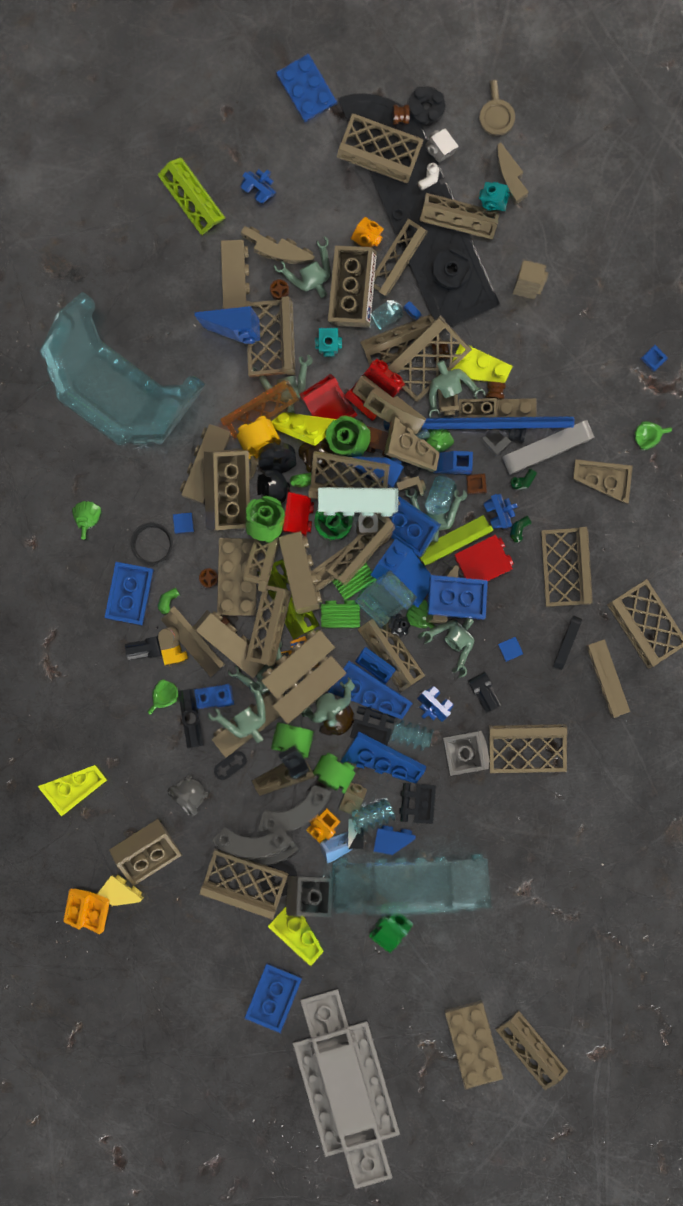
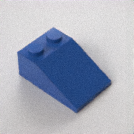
M251 306L194 312L195 317L204 329L243 342L244 344H253L255 341H260V319Z
M351 457L390 464L388 488L395 487L404 468L401 465L402 462L394 457L391 459L383 457ZM357 465L354 467L360 475L366 472L363 466ZM377 468L373 470L378 478L384 476V470ZM370 474L364 476L375 482V480L370 476Z
M395 539L374 568L371 576L416 607H419L429 593V576L431 574L412 549Z

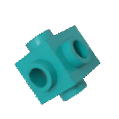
M485 182L484 188L479 193V200L482 201L483 208L490 211H505L510 196L508 185L498 182Z
M319 328V337H315V349H319V354H323V357H334V354H338V349H342V337H338V328Z

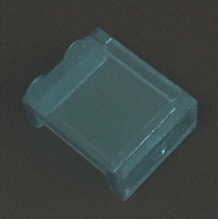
M389 570L362 589L355 602L383 627L393 615L404 608L409 609L417 597Z

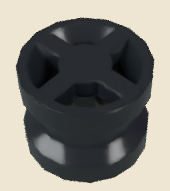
M510 428L508 439L524 443L527 428Z

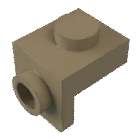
M438 390L440 414L444 413V416H454L455 412H459L457 394L444 398L441 391Z
M406 476L400 478L399 482L396 483L398 492L417 487L419 495L422 497L424 496V491H426L424 480H420L419 476L413 478Z
M350 783L339 810L357 817L367 789L359 784Z

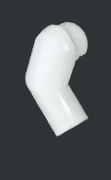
M435 163L427 166L426 178L418 182L421 190L430 187L438 181L439 168Z

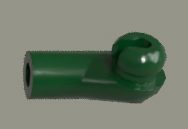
M529 468L524 477H513L510 481L512 488L516 490L529 488L537 472Z
M528 516L512 524L510 537L515 543L522 541L523 528L532 524Z

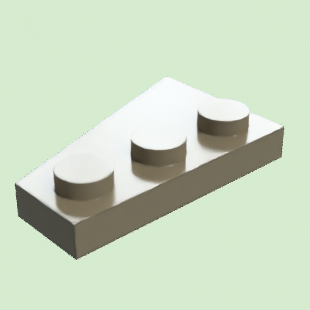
M396 416L392 417L384 454L431 472L436 471L440 453L424 439H420L413 434V430L409 427L406 428L401 424V420Z
M575 460L573 480L629 504L632 466Z
M282 763L252 780V783L259 796L314 778L315 776L308 765L310 771L293 780L289 770Z

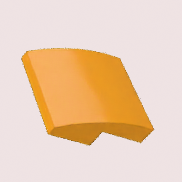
M71 888L68 894L63 922L78 930L85 927L100 935L104 931L110 899L92 892Z

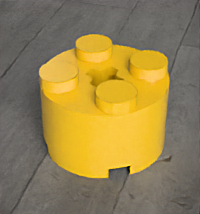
M260 416L255 422L249 425H241L238 428L237 439L242 449L249 451V459H251L250 456L252 455L255 459L258 458L260 449L269 443L276 442L278 445L281 444V439L271 420L266 419L265 416Z

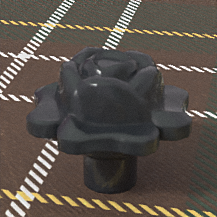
M401 614L392 616L391 622L388 625L391 633L398 635V637L408 634V628L411 626L407 622L408 617H404Z

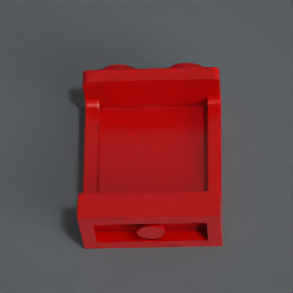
M374 360L363 374L393 398L405 385L402 377L388 369V365L382 360ZM355 384L344 396L369 419L375 420L379 416L363 406L365 401L352 392L356 386Z
M332 374L300 393L299 396L312 416L338 419L342 416L356 417V411L353 410L339 387L338 381Z
M496 535L454 555L463 577L468 579L490 581L513 569L512 565H514L510 555H506L503 550L505 548L501 537L497 538Z

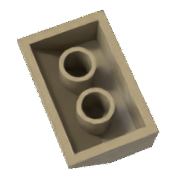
M159 819L109 850L115 864L133 886L182 856Z

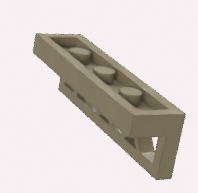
M426 193L419 221L493 239L498 225L499 211H490L483 207Z
M410 219L406 221L375 271L374 282L378 276L384 274L386 276V281L382 287L374 283V288L385 296L389 295L428 232ZM409 225H412L418 230L413 238L407 239L406 230ZM406 242V249L403 254L397 255L396 246L398 243ZM395 258V267L393 270L387 271L386 262L389 259Z
M431 314L360 341L369 367L372 363L370 355L376 353L382 354L378 360H382L385 363L393 361L408 347L406 345L409 340L416 339L434 322ZM391 347H400L396 353H389Z
M378 513L376 514L378 519L385 524L381 530L371 533L361 532L327 570L344 586L348 584L395 530V525ZM373 519L365 528H371L374 525ZM363 536H372V540L368 545L361 547ZM359 550V555L354 561H348L349 552ZM338 565H346V570L340 576L334 572Z
M278 537L273 542L264 546L260 544L259 540L254 539L243 580L258 583V591L266 592L280 543ZM262 552L265 559L257 562L254 555ZM258 568L261 574L260 577L249 575V572Z
M361 541V547H365L364 543ZM350 544L312 570V573H316L318 584H315L316 591L321 590L335 579L327 570ZM359 550L350 551L348 561H354L359 555ZM338 565L334 572L340 576L346 570V565Z
M267 585L266 592H262L246 660L274 667L291 598V591ZM268 590L276 591L275 600L269 603L267 599ZM269 608L271 618L265 622L262 615ZM265 628L267 635L264 639L260 640L258 632ZM260 646L262 650L261 659L253 658L254 650Z
M175 606L161 619L167 627L173 626L179 631L178 640L210 677L214 676L225 666L223 661L198 632L192 628L191 624Z
M381 613L361 626L358 631L373 653L396 669L391 679L398 690L402 692L425 675L398 635L391 633V629L388 626L390 623L384 614ZM377 620H380V622L383 625V629H380L378 627V625L376 624ZM388 637L392 638L394 645L389 643ZM399 653L403 654L405 661L399 658ZM409 670H414L418 677L414 679Z
M605 639L587 645L586 648L611 718H616L630 712Z
M520 1011L513 1014L507 1022L496 1029L544 1090L560 1082L568 1072ZM508 1027L512 1031L513 1036L508 1035L504 1029ZM518 1043L525 1047V1051L520 1050ZM530 1059H534L538 1066L533 1065ZM542 1074L548 1075L551 1081L547 1083Z

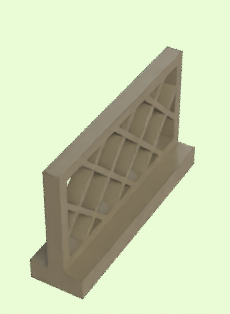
M352 113L340 144L337 158L408 184L424 139ZM354 120L362 123L364 128L355 131L352 125ZM374 128L379 129L382 135L373 138L370 130ZM367 132L370 140L361 142L358 135ZM388 136H397L399 142L391 144ZM355 137L358 144L351 146L345 143L347 139ZM384 138L388 146L379 149L376 141ZM410 141L418 144L417 148L409 151L405 144ZM372 143L376 151L372 153L367 152L364 146ZM402 145L406 153L397 156L394 148ZM390 150L394 158L386 159L383 157L382 152ZM408 156L411 162L410 167L402 165L399 159Z
M287 296L282 297L280 300L251 302L250 306L252 308L259 307L263 310L258 316L259 319L265 314L272 318L266 327L260 323V326L263 328L260 332V338L266 332L273 336V338L266 345L261 340L258 341L264 348L257 355L252 351V347L257 341L253 344H247L248 376L296 375L292 300ZM279 305L280 311L275 317L268 312L272 306ZM277 322L280 325V330L274 335L268 329ZM275 340L281 343V348L276 353L269 348ZM266 350L274 355L267 363L260 358ZM278 358L282 362V369H273L270 365ZM257 360L265 365L260 371H253V365Z
M441 315L388 365V369L393 373H398L400 370H409V380H402L404 383H409V387L405 384L403 389L416 402L430 389L431 381L425 380V370H436L437 377L439 376L437 365L439 357H450V365L447 367V370L450 371L472 350L445 322L446 320ZM444 328L450 333V341H439V333ZM428 343L437 344V354H426V345ZM439 344H450V354H439ZM453 344H461L466 350L462 354H453ZM414 357H423V367H412V359ZM425 357H437L436 367H425ZM412 370H423V380H412ZM412 383H423V391L418 396L412 391Z
M314 451L311 488L309 489L308 497L318 499V488L339 487L334 482L339 477L346 484L343 487L355 488L352 484L359 480L365 488H372L376 484L380 488H388L390 464ZM318 458L325 459L328 465L322 468L318 463ZM337 462H344L348 468L341 472L335 464ZM357 465L363 466L366 472L360 475L354 467ZM330 467L337 473L333 478H330L325 472ZM376 468L384 470V476L378 478L373 470ZM349 470L356 477L351 482L344 475ZM322 474L327 482L324 484L317 483L316 477ZM367 474H370L375 480L370 485L363 479Z
M588 527L542 530L546 607L593 604ZM576 532L577 540L571 546L563 538L568 533ZM546 534H555L559 538L553 547L546 543ZM561 541L570 547L563 556L554 550ZM571 550L578 555V559L573 565L565 559V556ZM552 551L560 557L554 566L547 560L548 555ZM562 560L571 566L564 575L556 569ZM572 569L579 573V579L574 584L566 578ZM553 570L562 576L555 585L549 581V575ZM563 579L572 585L565 594L557 588ZM573 588L580 592V601H572L567 597ZM554 589L563 595L558 602L550 603V594Z
M647 579L607 604L648 669L683 648V634ZM644 585L649 591L648 598L638 596L639 588ZM625 597L634 598L633 607H626L622 599ZM637 599L647 602L645 611L636 609ZM650 603L658 605V615L649 613ZM635 613L644 614L643 625L635 622ZM648 616L657 618L656 627L646 626ZM661 619L669 622L668 631L659 629ZM645 629L655 631L653 641L645 638ZM658 632L668 634L666 644L656 642ZM671 635L678 636L681 644L678 646L669 645ZM656 645L665 647L664 655L660 658L654 652Z
M565 724L489 726L490 773L567 772V726ZM535 738H540L545 742L538 751L530 744ZM554 738H562V746L556 751L549 743ZM493 739H502L506 745L498 751L494 747ZM515 739H522L526 743L519 751L511 745ZM547 745L555 752L548 760L540 754ZM508 746L516 752L509 761L501 754ZM527 746L535 752L529 760L520 754ZM518 755L526 762L521 768H516L511 764ZM539 755L545 763L541 767L535 768L530 762ZM558 755L562 759V767H554L549 762ZM498 756L507 762L502 768H494V761Z
M215 848L200 895L273 919L288 873ZM217 855L224 857L228 864L218 867L215 861ZM239 862L244 865L246 870L237 874L233 865ZM230 867L234 876L225 879L221 870ZM255 869L262 870L264 877L255 880L251 871ZM218 872L222 880L217 884L209 881L210 875ZM248 873L252 882L243 886L239 877ZM276 875L283 879L281 884L273 886L270 877ZM236 879L240 888L230 889L227 882ZM267 880L270 889L261 892L257 883ZM254 885L259 894L250 896L245 889ZM273 892L276 897L275 903L266 901L264 895Z

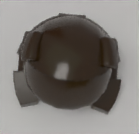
M326 438L316 446L305 442L299 447V457L304 460L308 472H312L314 451L329 454L335 453L331 450ZM318 458V463L322 468L328 465L325 459Z
M347 705L335 715L336 725L331 726L327 719L323 721L324 725L320 726L319 732L330 736H339L347 732L354 723V713L350 705Z

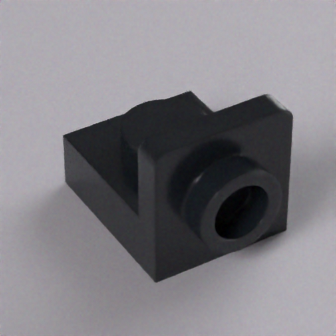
M296 745L278 754L280 760L289 770L293 780L310 771L305 757Z

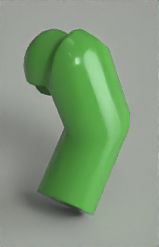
M176 587L160 596L158 610L162 614H168L170 612V601L180 596Z

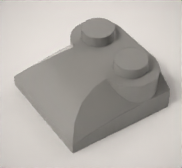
M482 731L443 738L450 776L489 769V754Z

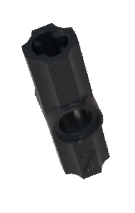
M195 689L178 691L187 748L204 746ZM189 713H193L196 716V721L193 724L186 722V715Z

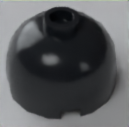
M261 470L262 474H259L257 478V495L273 497L282 504L288 492H290L289 482L286 481L281 472Z

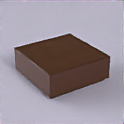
M485 474L466 475L467 495L487 493Z

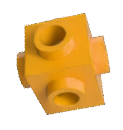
M364 217L357 225L350 239L361 247H373L374 245L377 247L383 239L381 233L384 228Z
M326 809L320 816L317 815L309 822L311 825L306 831L321 843L325 838L329 840L336 833L334 829L340 821Z

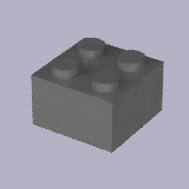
M288 876L286 915L331 917L333 878Z

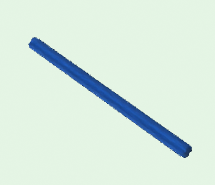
M573 416L426 418L421 429L573 428L575 420ZM384 420V429L389 430L390 423Z

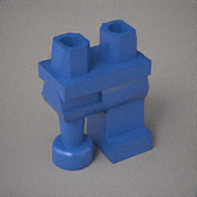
M229 684L194 690L197 709L235 705L233 689Z

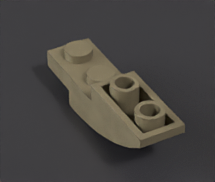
M244 226L241 231L243 238L256 244L254 252L265 258L288 264H310L315 261V256H313L311 250L305 247L303 249L297 247V243L289 238L286 240L281 238L279 243L276 244L277 241L274 238L260 235V231L252 226L249 228Z
M365 375L360 377L352 391L365 401L363 406L389 423H391V418L396 416L401 420L400 423L406 428L409 427L413 430L414 434L419 433L426 421L425 417L398 396L395 398L391 397Z
M459 399V418L537 417V399Z

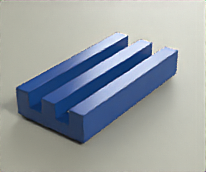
M367 647L362 650L355 661L385 684L396 671L394 667Z

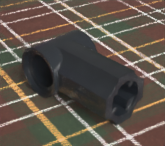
M158 636L125 644L128 660L162 656Z
M485 671L468 680L472 691L478 696L486 713L501 706Z

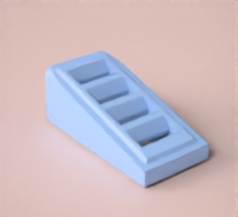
M348 832L334 836L329 840H323L320 843L322 855L327 863L333 862L353 850L348 848Z

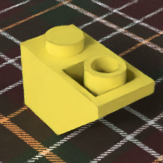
M119 874L117 876L111 875L98 892V895L110 899L109 904L112 906L141 902L144 898L141 896L142 892L135 886L130 888L125 884L127 880Z

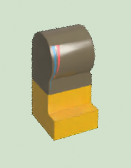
M173 626L161 630L158 634L164 665L188 659L187 652H181L178 641L179 631Z

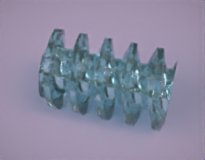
M444 475L435 477L425 503V509L429 514L440 515L448 512L454 491L457 489V484L453 479Z
M396 720L391 741L394 742L399 738V744H402L406 740L407 747L413 742L414 749L420 744L421 751H424L426 747L429 748L434 729L427 733V727L425 726L420 731L419 724L412 728V722L405 726L404 720H401L399 724H397Z
M381 799L380 803L374 802L373 805L368 804L366 808L361 807L359 811L353 810L352 812L353 825L358 834H361V828L367 832L368 825L375 829V822L378 826H382L381 820H384L387 824L389 823L388 817L392 821H395L396 817L393 808L386 799Z

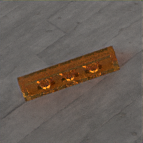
M283 380L220 420L223 426L228 427L234 439H236L238 433L232 425L235 421H244V424L253 423V421L248 420L250 412L253 410L260 412V416L266 413L265 417L269 419L300 399L289 380ZM289 390L293 399L289 402L280 401L282 393ZM268 401L276 402L275 410L272 412L264 411Z

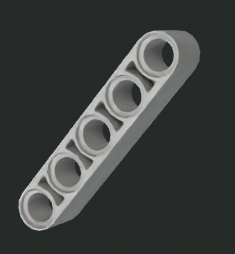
M585 420L574 425L573 428H566L503 456L502 459L509 475L588 442L595 437L588 421Z

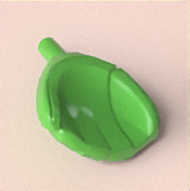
M643 421L636 428L635 440L641 449L647 450L660 442L663 433L672 432V428L662 429L658 424Z
M428 429L425 441L439 453L448 450L454 443V439L447 429Z
M312 472L291 476L289 479L291 485L301 488L309 486L311 484Z
M83 501L76 504L72 509L73 518L77 526L82 529L81 539H86V529L93 527L101 514L100 506L93 502Z
M423 600L419 607L411 605L406 614V617H408L407 622L418 628L426 629L430 627L432 629L436 627L433 623L426 622L428 602L426 600Z
M164 679L158 681L152 691L154 704L147 712L152 714L157 707L164 708L174 704L178 698L177 687L172 682Z

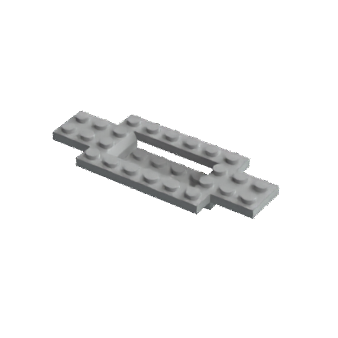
M338 989L301 999L311 1037L293 1042V1046L325 1157L340 1152L345 1153L355 1189L391 1179L392 1174L382 1140L398 1136L400 1132L368 1021L351 1026L348 1025Z

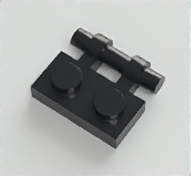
M358 706L357 714L364 715L362 721L354 720L350 738H355L357 733L361 732L388 746L392 729L385 728L386 722L394 724L395 717L372 710L371 707L364 708ZM369 717L380 720L379 726L368 723Z
M403 783V790L400 791V796H402L401 808H399V814H401L400 822H408L409 814L414 815V823L433 824L436 785L416 784L415 792L410 791L411 783ZM410 797H415V809L409 808Z

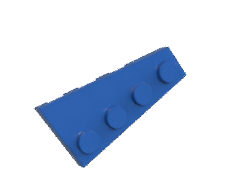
M350 660L343 669L347 674L328 691V693L343 698L344 689L340 682L342 681L343 684H346L349 677L355 685V688L351 691V701L403 719L413 702Z
M361 732L357 733L340 761L342 763H354L356 767L363 769L364 766L372 768L380 774L386 772L392 774L394 778L417 784L426 770L425 765Z

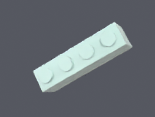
M321 487L318 488V512H324V515H335V512H343L345 516H353L354 512H362V516H374V512L381 513V516H393V513L398 512V488Z

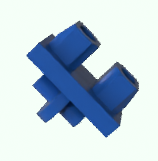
M258 169L255 174L251 171H246L243 174L244 180L240 187L248 193L254 186L258 188L259 191L254 198L261 204L268 200L269 197H274L277 193L265 183L267 182L271 185L274 182L269 178L271 171L266 170L263 173Z
M495 494L491 496V499L484 502L487 512L496 510L498 517L490 519L493 529L509 528L512 526L510 518L515 517L513 509L518 507L517 503L511 505L509 498L503 501L501 494Z
M435 686L425 690L417 699L422 703L420 708L425 712L421 716L423 719L429 716L434 720L437 717L443 722L451 714L450 711L453 703L448 699L439 703L436 697L440 694V691Z

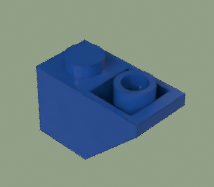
M449 451L440 453L437 469L433 473L471 475L473 452Z
M382 825V828H377L373 851L393 855L414 841L416 835L412 834V830L401 829V832L393 831L391 826Z

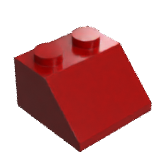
M288 492L283 526L284 534H293L301 531L302 535L306 537L307 532L311 533L312 521H309V514H313L315 502H311L310 497Z

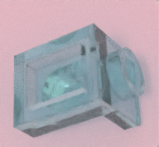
M394 300L385 302L371 312V317L380 330L404 315L401 312L402 307Z

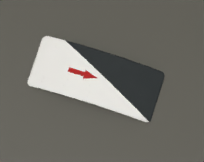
M349 818V849L364 848V819Z

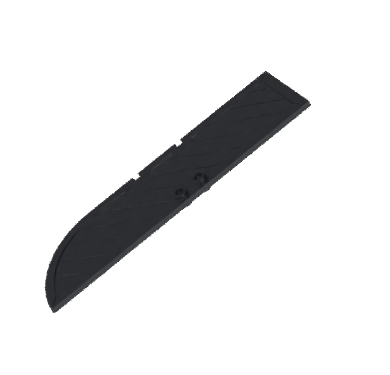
M359 93L337 98L348 124L353 113L424 139L408 184L369 169L368 171L396 235L398 236L408 219L428 231L410 259L409 265L434 321L441 315L446 320L445 322L452 326L499 307L500 302L470 234L419 221L426 193L455 200L448 183L441 184L439 181L445 176L438 161L428 152L426 143L429 139L421 124L415 122L411 115L409 124L404 122L393 124V105L403 106L380 95ZM354 120L352 125L355 131L364 128L362 123ZM374 128L370 130L373 138L382 135L379 129ZM367 132L358 135L361 142L370 140ZM388 136L391 144L399 142L397 136ZM384 138L376 141L379 149L388 146ZM411 141L405 143L409 151L416 149L418 145ZM372 143L364 146L367 152L372 153L376 151ZM402 145L394 148L397 156L406 153ZM390 150L382 152L384 158H394ZM408 156L399 159L402 165L410 167L411 162ZM435 163L439 168L438 181L430 187L421 190L418 182L426 178L427 166ZM409 225L406 230L407 239L413 238L418 229ZM406 242L400 243L403 252L406 249ZM459 250L469 260L471 266L470 276L457 289L443 287L433 277V263L436 257L443 251ZM453 264L446 267L449 273L457 272Z

